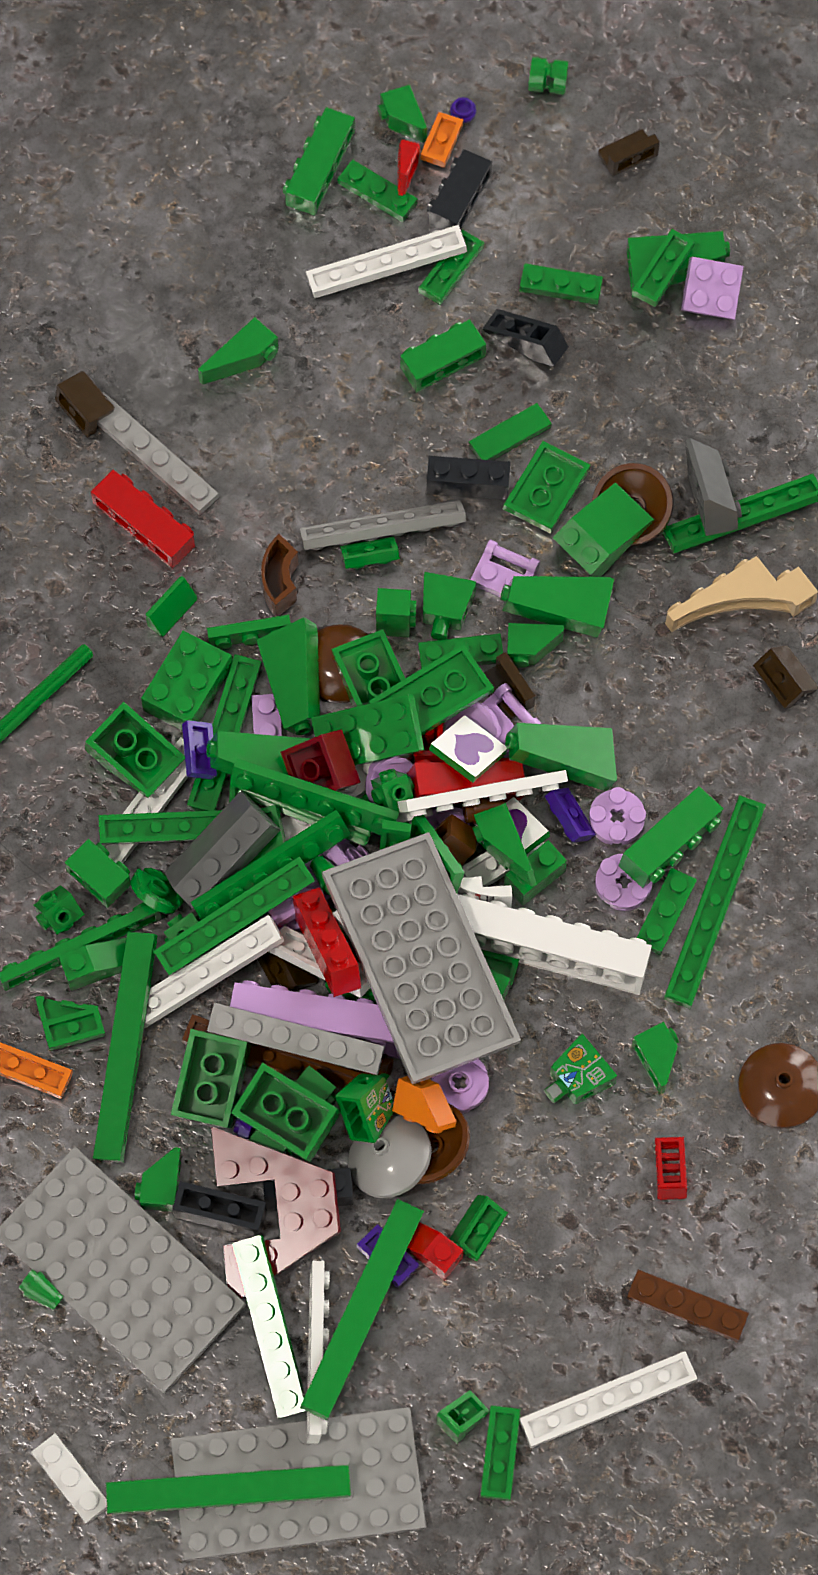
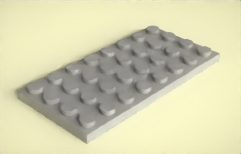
M429 832L322 872L324 882L412 1085L521 1042L513 1020Z
M76 1147L65 1156L0 1226V1240L37 1273L41 1271L57 1288L59 1293L64 1296L63 1299L165 1394L246 1306L243 1300Z
M410 1407L328 1418L327 1432L321 1435L319 1444L306 1443L307 1421L171 1439L175 1477L349 1465L351 1497L179 1510L184 1561L426 1529Z

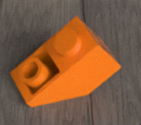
M409 1076L398 1078L392 1111L402 1115L406 1121L417 1122L425 1126V1129L432 1133H441L443 1130L456 1126V1119L439 1083L426 1079L412 1085Z

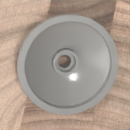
M392 1115L376 1143L353 1141L348 1155V1168L351 1169L353 1182L364 1193L377 1198H391L407 1192L421 1180L429 1166L431 1159L430 1138L419 1123L406 1121L402 1115Z

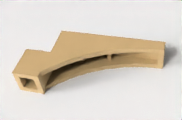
M756 556L751 560L745 559L736 565L734 571L729 574L723 573L719 575L709 587L697 589L687 601L683 603L677 602L672 605L667 611L665 624L673 632L705 616L740 609L783 611L790 613L794 617L816 602L818 590L799 567L791 572L790 570L784 571L775 580Z

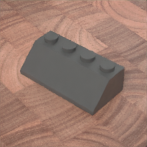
M241 790L164 873L173 889L194 909L190 903L191 901L245 868L281 829Z

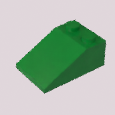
M614 483L574 515L558 531L553 539L591 576L601 577L651 525L654 519L617 483Z
M383 629L331 649L352 708L369 704V700L406 679Z
M125 702L85 741L86 752L104 768L146 798H149L185 760V755Z

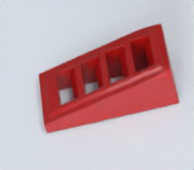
M401 140L399 143L398 195L404 196L418 167L419 143Z
M684 1137L655 1138L657 1198L659 1200L686 1199L687 1177ZM678 1149L679 1153H662L661 1150ZM662 1161H679V1163L662 1164ZM663 1173H680V1175L663 1176Z

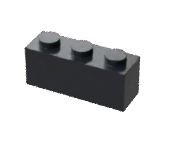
M463 149L459 158L455 157L450 166V175L448 178L444 177L438 188L439 194L437 198H432L426 212L429 214V225L440 230L459 225L461 231L492 175L491 160Z
M429 456L426 494L507 500L511 462Z
M180 1181L172 1210L174 1218L255 1237L261 1235L267 1206L266 1202Z

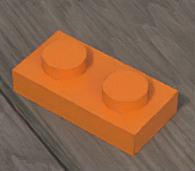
M438 112L421 151L420 160L445 168L463 127V119Z

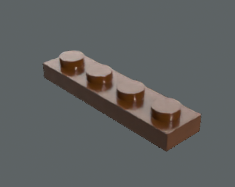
M639 1269L636 1272L627 1296L628 1300L737 1343L749 1315L748 1312Z

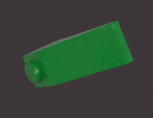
M254 317L198 368L199 382L204 385L260 367L264 362L271 361L279 350L278 336Z
M506 803L475 814L477 826L472 827L477 842H483L490 855L531 887L537 885L533 869Z
M127 938L85 945L58 955L70 991L120 974Z

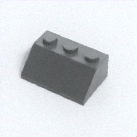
M691 438L685 439L687 474L705 535L737 530L738 518L742 517L739 501L734 502L733 497L736 496L733 481L727 480V477H729L727 462L721 461L718 450Z

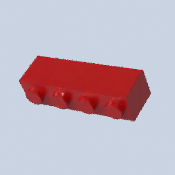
M113 469L91 491L94 505L172 569L195 547L192 529L185 523L180 524L173 519V514L166 507L162 506L160 508L156 505L151 495L145 490L140 492L134 487L132 480L127 475H120Z
M502 758L472 783L446 762H432L425 759L414 763L407 775L411 778L414 785L413 797L418 798L524 778L522 763L512 761L510 758ZM516 792L506 793L507 799L503 800L506 803L514 797L517 801H520L523 796L516 797Z
M320 887L292 896L296 921L333 997L361 989L358 963Z

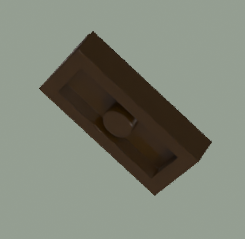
M641 129L600 148L598 154L613 177L658 156L660 141L656 134L648 136L645 130Z
M84 371L57 384L55 401L87 438L96 433L97 423L100 419L114 412L115 407Z
M788 646L770 648L753 665L784 708H790L804 694L815 692L818 689V685Z
M504 652L497 656L496 666L484 672L493 685L494 692L502 684L507 683L512 689L511 693L526 710L534 707L535 694L508 654ZM504 701L497 705L509 720L517 717Z
M270 952L257 958L271 986L280 985L288 988V991L295 992L300 987L312 986L318 982L316 975Z

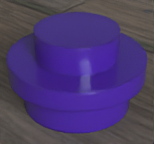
M466 97L458 98L450 107V115L463 119V123H468L476 115V106Z

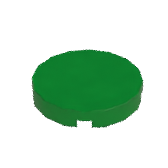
M139 868L133 874L130 880L132 890L146 905L154 910L169 914L177 912L182 906L184 899L173 889L163 872L153 868H144L142 871Z

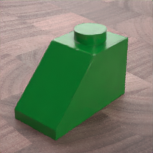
M407 85L380 93V104L377 105L380 119L386 121L388 128L421 143L426 142L427 126L411 86Z
M508 623L507 654L517 668H525L529 665L537 664L563 641L564 625Z
M664 1021L634 1036L631 1045L659 1094L664 1093L678 1048L677 1044L679 1043L675 1031L672 1028L668 1029Z
M174 1147L142 1173L141 1183L136 1182L135 1200H139L140 1207L144 1210L173 1212L172 1208L180 1181L181 1148Z

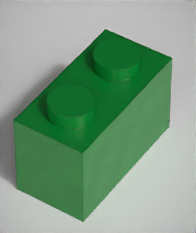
M378 588L376 632L383 629L386 636L409 638L410 628H415L416 600H411V590Z
M88 839L64 862L66 871L108 908L131 886L130 871L122 862L118 861L115 863L108 857L110 853L102 844L98 842L95 845Z
M549 840L528 856L537 885L531 887L511 870L505 874L504 886L511 885L512 895L522 906L566 872L567 860Z

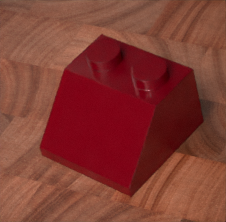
M342 729L321 734L280 752L289 776L338 792L361 783Z

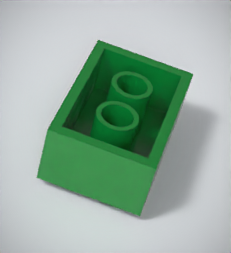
M182 631L141 697L143 711L183 731L182 724L187 720L200 722L228 677L232 664L231 654Z
M190 1029L171 1115L224 1128H232L235 1116L231 1112L239 1101L252 1043Z
M262 1063L231 1114L310 1163L341 1112L328 1102Z

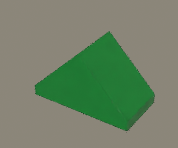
M469 1390L439 1411L436 1423L458 1444L490 1413V1410Z

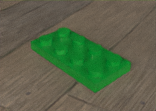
M462 644L369 700V704L414 694L421 735L423 736L493 693L494 687L468 649Z
M414 694L311 718L315 737L342 729L355 766L424 750Z

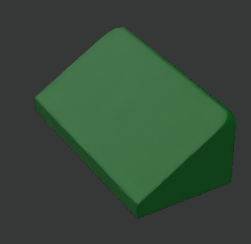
M183 576L179 577L146 613L147 626L162 637L168 633L197 601L195 592Z
M477 1195L449 1239L464 1250V1255L474 1261H478L508 1212L488 1196Z

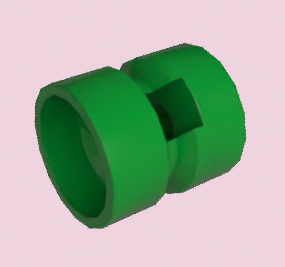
M532 57L528 91L543 93L545 89H548L550 94L565 95L569 61L554 59L552 63H549L547 58Z

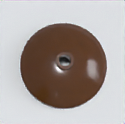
M628 463L613 468L597 484L592 501L614 483H617L636 503H640L641 507L654 519L651 525L632 545L651 541L666 528L672 516L673 494L670 485L657 470L644 464Z
M342 624L331 625L318 630L320 699L332 703L350 702L331 649L368 635L363 630Z
M775 1043L759 1048L747 1058L740 1071L738 1091L743 1106L754 1119L769 1127L787 1129L804 1124L818 1111V1062L807 1051L791 1044ZM779 1077H787L789 1083L782 1084L779 1081Z
M451 1104L449 1106L456 1119L455 1127L443 1130L441 1133H432L425 1129L431 1142V1159L425 1174L418 1184L432 1183L445 1178L461 1164L470 1144L468 1122L463 1114ZM439 1147L438 1150L433 1153V1150Z

